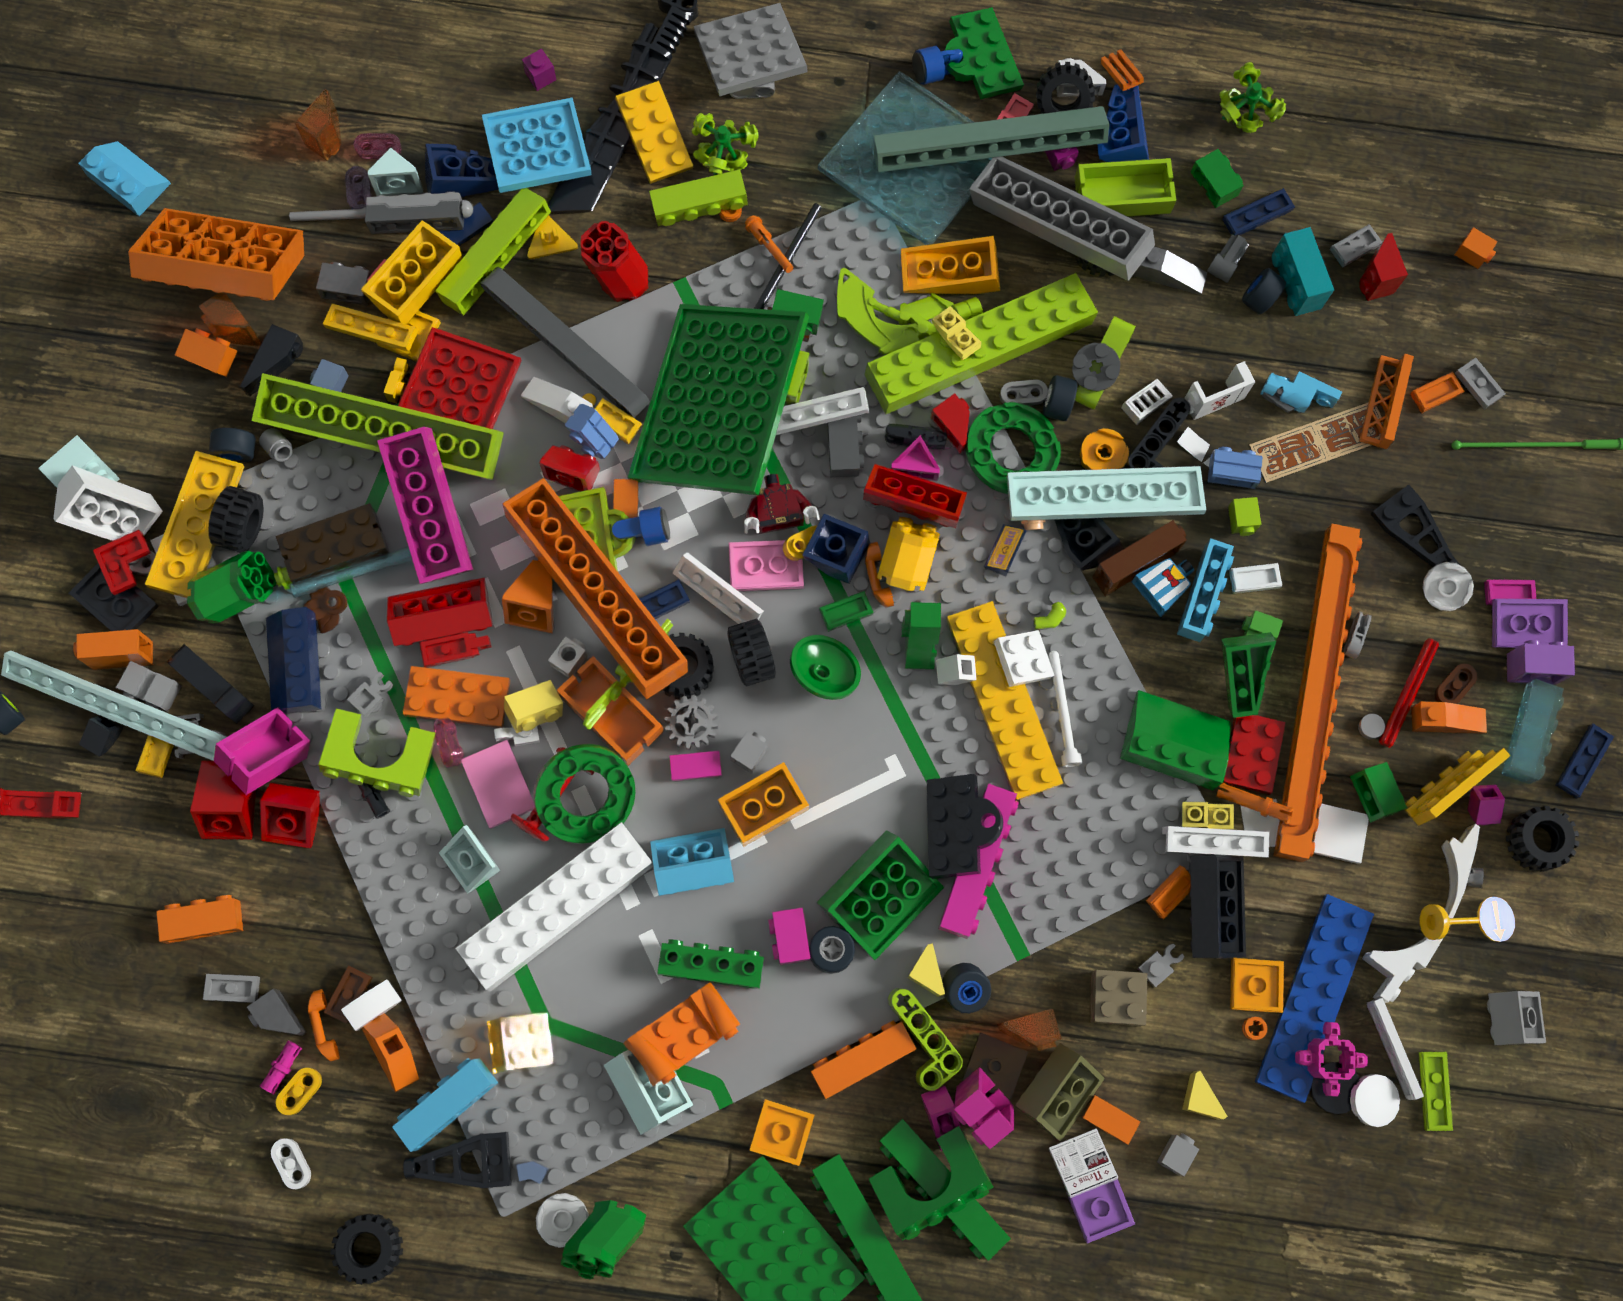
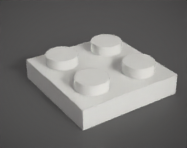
M1039 630L1000 637L994 641L1009 687L1047 680L1054 676Z

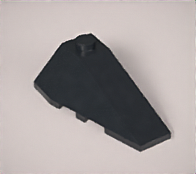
M1101 518L1054 519L1066 554L1081 571L1098 567L1100 563L1124 549L1119 538Z

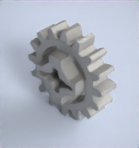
M696 695L693 696L692 701H688L687 697L683 696V703L681 704L675 700L676 708L667 709L671 717L664 718L665 722L670 724L665 727L666 732H672L669 739L671 741L678 739L677 747L682 746L684 743L687 750H690L691 745H695L697 750H699L701 742L709 745L707 738H715L716 736L712 729H718V723L713 722L718 719L717 713L711 714L714 706L709 705L706 707L705 698L697 702ZM688 708V711H686V712H685L684 714H682V715H679V713H680L682 710ZM698 709L702 710L708 719L701 717L698 714ZM693 714L695 724H693V727L691 728L690 732L687 722L690 721V718H692ZM675 726L683 729L685 737L677 732ZM705 731L701 736L695 738L697 733Z

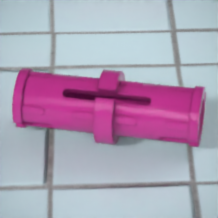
M287 1040L280 1055L276 1060L272 1061V1067L260 1087L269 1093L275 1094L286 1074L289 1075L291 1072L290 1067L302 1050V1047Z

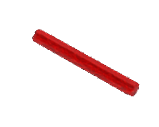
M1428 638L1424 642L1386 724L1385 730L1379 739L1381 745L1388 748L1393 746L1439 647L1437 641Z

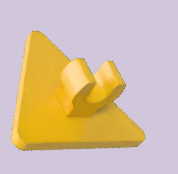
M548 215L536 229L527 257L528 259H535L576 250L578 245Z

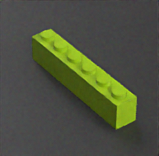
M527 188L521 189L514 195L512 201L499 213L496 220L483 232L479 240L469 248L468 253L454 266L451 273L445 280L440 282L435 291L445 305L461 315H465L485 291L480 283L496 267L503 270L551 213L545 199Z

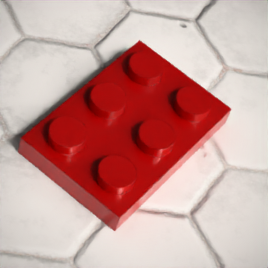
M1258 715L1234 718L1229 742V759L1223 783L1269 795L1272 794L1286 722Z

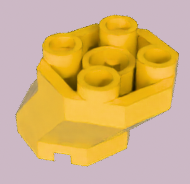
M899 517L898 521H893L877 578L881 580L882 576L887 578L886 583L888 585L904 590L914 591L915 586H920L919 591H924L940 536L936 532L937 527L929 523L916 524L907 517Z

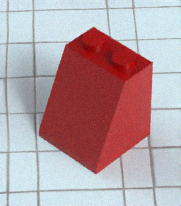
M213 760L201 761L190 809L201 839L252 840L256 790L246 795L232 781V774L227 776Z

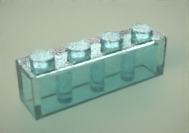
M1537 679L1526 684L1508 753L1511 756L1505 760L1502 775L1528 784L1534 783L1543 777L1546 766L1543 765L1545 756H1548L1552 747L1550 742L1551 734L1555 732L1558 725V720H1556L1557 712L1564 703V697H1562L1564 688Z

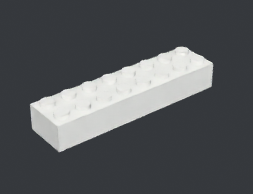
M621 822L455 949L484 988L491 992L653 867V862Z

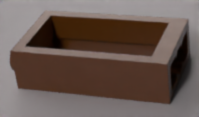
M1174 520L1100 563L1092 578L1106 597L1131 582L1138 573L1176 555L1187 540L1184 529L1180 525H1176Z

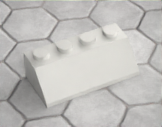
M72 465L58 484L53 519L55 522L114 541L137 530H140L143 536H145L163 511L151 494Z

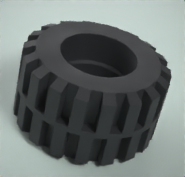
M1059 62L1055 64L1054 68H1051V66L1047 68V73L1041 75L1040 82L1037 83L1036 92L1037 105L1041 114L1093 107V102H1095L1094 85L1091 76L1088 75L1085 68L1081 69L1080 65L1076 63L1073 66L1070 62H1065V65H1060ZM1063 83L1073 84L1079 89L1078 98L1068 105H1060L1052 99L1053 90Z
M227 486L216 499L211 511L208 527L210 543L239 553L248 551L258 536L263 520L264 507L261 495L233 486Z
M753 619L728 627V640L742 683L747 687L775 678L776 668L762 623L758 619Z
M679 633L677 637L671 634L669 638L680 652L696 660L697 669L691 676L678 678L662 690L665 691V695L669 697L673 695L675 699L679 700L683 696L691 699V695L694 694L697 697L701 694L700 691L702 689L706 690L708 688V683L713 678L714 665L708 645H704L702 639H695L693 634H689V637L685 636V633Z
M1538 806L1515 817L1511 821L1513 825L1508 826L1507 829L1510 835L1506 836V842H1510L1511 845L1507 847L1508 851H1513L1515 854L1512 858L1515 861L1520 860V866L1523 868L1529 867V870L1534 872L1538 870L1544 872L1567 864L1570 858L1576 854L1574 848L1579 846V841H1575V837H1578L1579 834L1578 831L1573 830V826H1576L1574 821L1569 822L1567 820L1569 815L1566 813L1559 814L1560 809L1556 807L1550 809V806ZM1535 826H1540L1549 833L1552 841L1549 852L1540 850L1534 843L1533 830Z
M379 1214L360 1215L346 1221L345 1225L337 1230L338 1235L333 1237L332 1240L334 1248L331 1249V1255H334L335 1258L332 1263L333 1266L339 1268L338 1274L346 1276L345 1280L349 1282L354 1281L356 1284L361 1285L374 1283L390 1275L394 1271V1267L398 1266L400 1262L399 1256L403 1254V1248H401L403 1239L398 1235V1232H400L398 1227L392 1225L393 1221L385 1219L383 1215ZM365 1232L374 1234L381 1244V1254L378 1260L371 1265L362 1264L354 1254V1243L357 1237Z

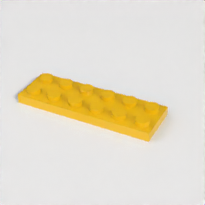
M195 451L145 582L147 587L185 598L191 596V589L187 590L188 582L198 572L206 571L215 545L210 543L208 532L212 508L220 493L227 486L237 488L244 470L242 463Z

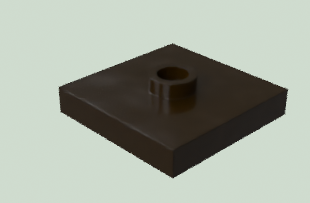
M980 1032L962 1081L980 1067L995 1084L988 1092L993 1093L999 1088L1008 1100L1011 1101L1028 1051Z

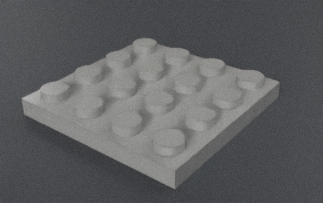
M780 3L694 26L695 36L719 96L807 72L806 62Z

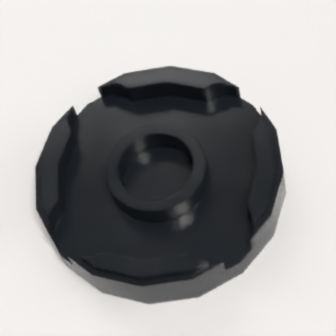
M1330 1062L1321 1065V1068H1325V1072H1338V1068H1342V1064ZM1355 1071V1074L1349 1080L1338 1079V1084H1340L1339 1095L1325 1096L1323 1092L1325 1079L1313 1077L1310 1095L1315 1104L1328 1113H1347L1352 1110L1350 1103L1351 1090L1354 1085H1357L1360 1078Z

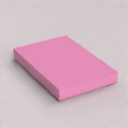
M785 540L729 542L730 585L737 591L804 589L803 560L792 561L785 556L783 552ZM795 543L796 548L800 550V546Z
M508 740L461 759L490 829L510 821L512 813L521 816L534 809L533 798Z

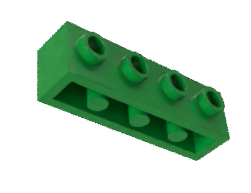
M668 939V944L662 943L658 976L760 990L764 957L759 956L760 952L744 950V954L734 953V948L719 946V950L708 949L709 945L694 943L693 947L683 946V941Z

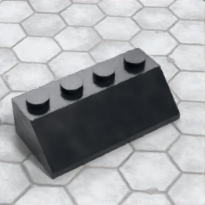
M1190 856L1192 958L1246 957L1244 856Z

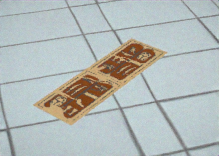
M1368 403L1249 444L1251 450L1256 452V455L1263 457L1261 472L1266 483L1371 446L1370 444L1359 442ZM1377 406L1374 407L1373 412L1377 419L1382 418ZM1376 426L1368 429L1367 436L1379 439L1380 432Z

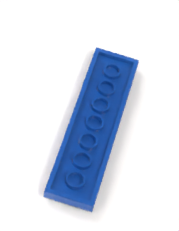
M1329 894L1324 895L1285 999L1283 1013H1280L1255 1083L1301 1103L1306 1102L1314 1077L1308 1072V1066L1296 1063L1295 1053L1299 1050H1308V1044L1314 1038L1325 1039V1034H1323L1324 1023L1335 1022L1373 919V913Z

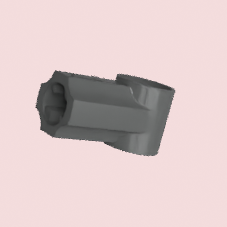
M1232 235L1221 253L1216 255L1207 272L1228 283L1238 267L1237 263L1249 246L1246 239L1239 235Z

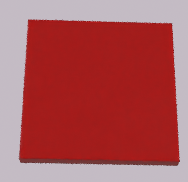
M432 327L398 406L493 429L522 361L521 357Z

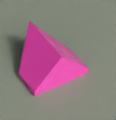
M921 435L891 465L893 470L925 480L938 481L940 468Z

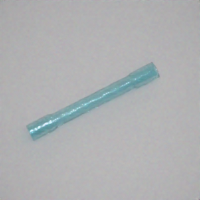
M409 546L389 552L384 556L315 578L292 583L290 587L294 598L316 592L318 589L386 567L412 561Z

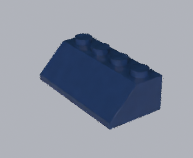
M307 607L280 610L266 618L271 711L279 708L284 714L322 710L315 612Z

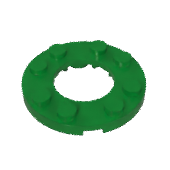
M1005 402L1002 405L988 407L976 417L967 433L965 451L968 463L974 474L991 489L1008 494V473L1056 471L1061 455L1060 441H1057L1053 425L1039 411L1021 403ZM1013 428L1025 433L1032 441L1035 450L1034 459L1030 466L1015 471L1000 466L994 460L990 450L991 439L996 432L1002 429Z
M594 744L575 745L558 752L543 766L534 786V806L541 822L554 836L571 843H591L598 841L621 822L624 824L634 805L636 794L635 781L624 760L612 750ZM581 770H592L601 774L606 779L608 785V797L604 805L595 813L587 816H576L567 812L560 801V790L565 780Z

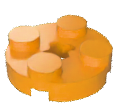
M1103 428L1092 434L1090 433L1086 436L1080 448L1081 465L1087 470L1123 469L1129 456V449L1123 441L1124 438L1121 434L1111 429ZM1103 448H1107V453L1111 455L1110 457L1106 456L1103 458L1098 453V450L1102 451Z

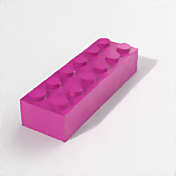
M421 427L377 440L419 583H430L473 570L432 428Z

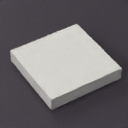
M1321 804V807L1317 809L1316 818H1319L1318 829L1316 833L1313 832L1312 842H1315L1314 854L1360 864L1362 862L1369 820L1367 814Z

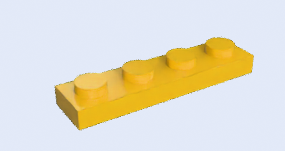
M336 304L331 305L323 322L327 329L407 352L410 351L418 333L414 326Z

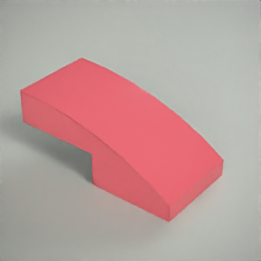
M1014 93L997 120L1029 116L1034 108V104Z

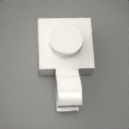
M513 726L512 728L494 729L496 742L514 739L515 746L540 742L537 726L530 731L519 733L515 732Z

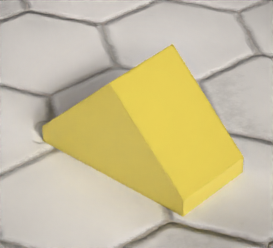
M932 943L925 947L907 978L940 997L945 995Z
M1201 1071L1191 1073L1182 1110L1214 1119H1225L1228 1117Z

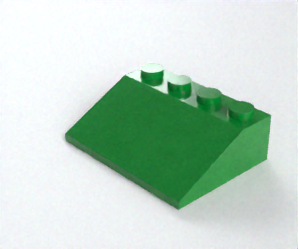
M1138 690L1120 759L1214 790L1223 784L1227 769L1230 721Z
M886 830L816 903L840 928L847 931L852 939L873 960H876L944 889V886L937 879L929 877L927 867L899 836Z

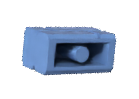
M579 404L573 412L574 415L570 416L565 423V427L571 432L569 437L577 444L583 446L581 451L584 454L605 459L611 451L610 448L614 447L619 440V436L596 409L585 404Z
M1229 447L1214 449L1210 456L1208 482L1255 489L1261 480L1263 457L1256 455V452L1244 450L1239 453L1232 452V449Z

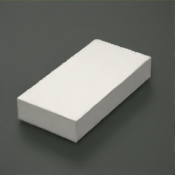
M1278 563L1231 568L1229 570L1233 594L1280 589L1282 587Z

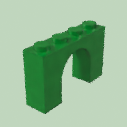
M960 1126L937 1138L951 1168L950 1183L939 1197L930 1201H918L911 1198L899 1174L892 1166L869 1178L895 1233L902 1240L915 1238L920 1234V1230L927 1226L939 1224L944 1216L951 1212L961 1211L966 1207V1203L973 1199L985 1197L989 1190L994 1187Z

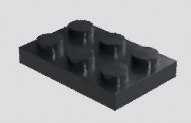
M99 563L69 592L73 598L111 631L137 629L159 607L137 586L113 595Z

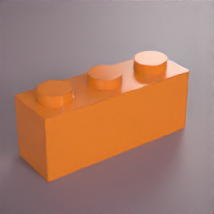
M232 895L218 896L216 901L207 903L205 899L194 900L190 902L189 906L181 907V904H169L165 906V910L156 911L159 942L166 944L243 931L241 903L239 900L232 898Z

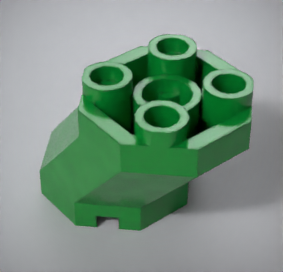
M245 551L206 571L198 572L188 582L187 590L191 589V596H187V604L197 620L209 621L208 623L212 624L219 623L255 604L264 602L273 592V587L276 586L277 582L273 570L261 552Z
M612 1200L595 1202L593 1212L565 1244L561 1265L579 1271L578 1275L585 1279H593L594 1275L611 1278L615 1265L643 1233L646 1214L628 1204H625L624 1209L618 1208V1202Z

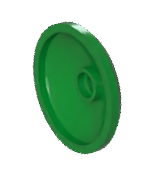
M824 635L807 636L801 639L791 652L790 667L795 679L805 690L817 697L829 700L842 699L852 694L859 685L861 669L857 658L846 645L834 638Z

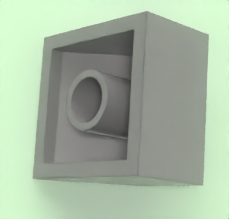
M1512 991L1488 993L1487 1008L1492 1020L1490 1032L1495 1045L1546 1043L1540 992Z

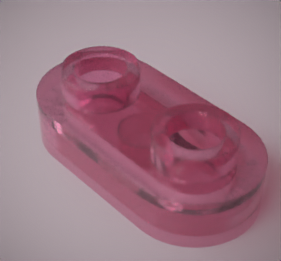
M364 133L358 135L354 140V149L357 155L363 159H380L388 151L387 148L391 146L394 147L393 150L398 154L402 150L399 138L390 133ZM367 146L370 147L369 150H363Z
M449 718L437 719L434 722L433 731L441 760L447 768L459 766L464 753L462 747L459 746L456 725Z

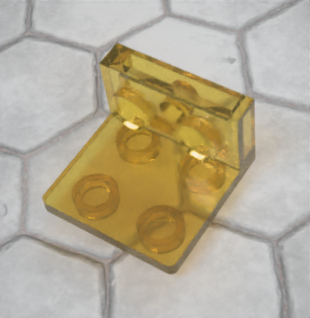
M546 1012L502 1017L487 1022L493 1074L553 1064Z

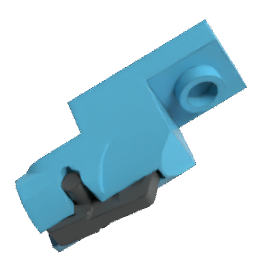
M1299 371L1292 382L1289 381L1290 378L1271 373L1260 393L1262 397L1287 413L1292 410L1304 413L1312 399L1316 400L1321 406L1333 408L1339 400L1342 391Z

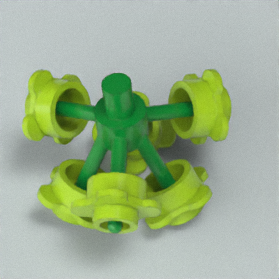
M1251 62L1245 63L1244 66L1233 73L1234 78L1239 79L1242 86L1248 87L1245 93L1241 94L1235 88L1230 89V91L1222 90L1220 92V106L1223 109L1220 111L1222 119L1228 123L1233 121L1237 128H1242L1246 133L1256 132L1258 127L1263 126L1260 116L1254 113L1255 109L1263 108L1271 123L1275 119H1280L1286 110V103H1284L1283 98L1271 100V96L1274 93L1271 87L1262 88L1261 84L1257 82L1261 71L1254 68ZM1244 104H1249V112L1241 116L1239 109Z
M699 113L694 120L692 134L695 136L701 134L706 137L712 133L715 135V141L712 144L700 143L698 145L699 149L693 153L694 158L699 160L703 166L709 168V172L713 173V175L723 174V171L731 172L744 169L748 165L746 161L748 154L739 149L733 150L731 143L740 140L743 145H750L751 148H755L759 136L756 126L754 124L750 125V122H745V125L741 126L739 131H737L734 127V122L726 120L724 125L714 129L713 115L710 113L707 115ZM723 148H727L729 151L725 160L721 159Z

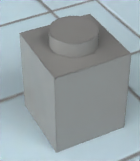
M746 731L731 754V761L752 774L768 749V744L765 743L766 739L756 732L750 734Z
M1181 1133L1180 1136L1171 1135L1157 1163L1178 1176L1184 1177L1199 1148L1193 1145L1195 1141L1185 1134Z

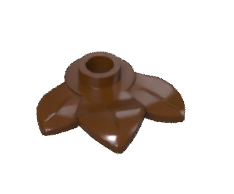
M315 585L309 588V595L312 599L307 601L303 607H307L315 612L320 633H327L338 625L339 614L347 607V598L343 592L330 590L325 585ZM333 598L336 599V605H335V606H332V600H333Z

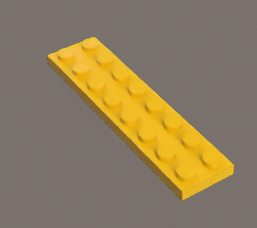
M993 601L947 616L946 620L959 654L975 657L977 680L970 683L1012 792L1017 793L1015 801L1062 785V778L1025 684L1012 687L1008 685L994 644L997 638L1005 637L1006 634Z

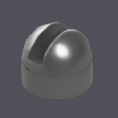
M1471 868L1467 885L1474 888H1482L1483 868Z

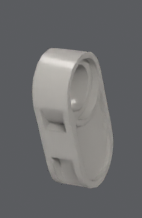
M775 81L733 92L730 95L736 99L770 97L775 93Z
M1358 611L1343 650L1345 656L1353 659L1358 657L1371 622V615H1363L1361 611Z

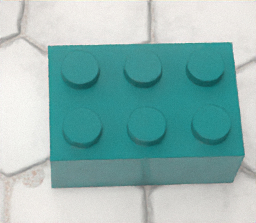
M1308 227L1285 233L1272 254V263L1274 267L1278 268L1280 277L1286 281L1285 290L1288 295V306L1290 309H1293L1295 316L1320 310L1333 293L1334 288L1312 229Z

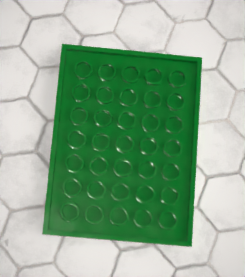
M680 304L627 478L641 483L759 495L809 315L806 312Z

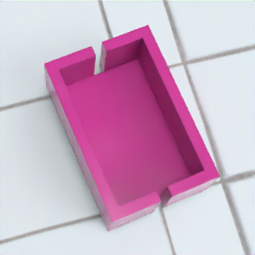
M276 708L216 743L214 762L227 776L232 774V781L247 795L305 760L308 756L310 740L297 726L292 728V721L279 708Z
M979 1067L956 1086L954 1114L963 1125L967 1123L969 1127L974 1129L972 1135L980 1145L985 1144L991 1149L1014 1130V1105L999 1088L989 1097H986L985 1094L995 1084Z

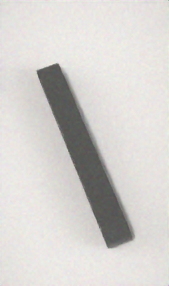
M496 267L480 283L486 293L619 409L635 418L650 403L649 398L637 386L501 268Z

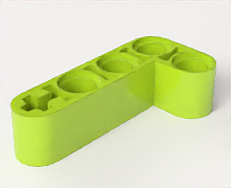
M1114 316L1101 343L1112 348L1120 360L1136 326ZM1096 361L1091 362L1092 367L1089 368L1090 371H1095L1099 374L1103 364ZM1079 386L1075 401L1094 410L1104 390L1096 392Z
M896 988L890 992L888 1003L931 1058L917 1070L916 1081L918 1085L926 1090H936L959 1072L963 1064L962 1057L909 990ZM897 996H906L904 1002L912 1009L907 1010L903 1005H897L896 1003L899 1001ZM919 1013L923 1017V1022L921 1026L915 1028L911 1023V1019L915 1014ZM932 1034H936L939 1039L937 1046L934 1048H930L927 1044L928 1037ZM952 1054L954 1064L950 1068H945L943 1060L947 1055ZM933 1071L935 1079L931 1084L926 1085L923 1077L926 1072Z

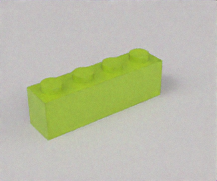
M740 169L649 191L658 226H670L678 221H691L699 216L716 215L721 212V209L724 211L729 209L738 210L748 205Z

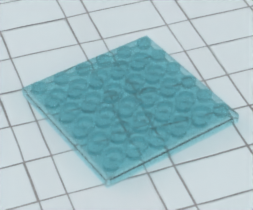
M899 71L818 164L817 170L925 245H931L971 198L969 188L992 158L878 172L874 157V135L975 123Z

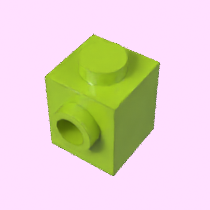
M1258 498L1232 500L1228 506L1232 534L1240 533V536L1253 535L1261 526Z

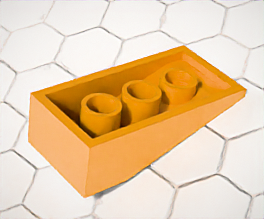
M994 236L901 249L904 293L981 294L1000 291L997 247Z

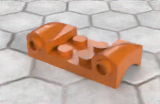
M709 982L690 995L685 1001L629 1037L623 1044L640 1062L650 1083L654 1087L659 1082L665 1085L677 1076L675 1074L676 1070L723 1037L727 1041L739 1032L737 1027L740 1023L713 984Z

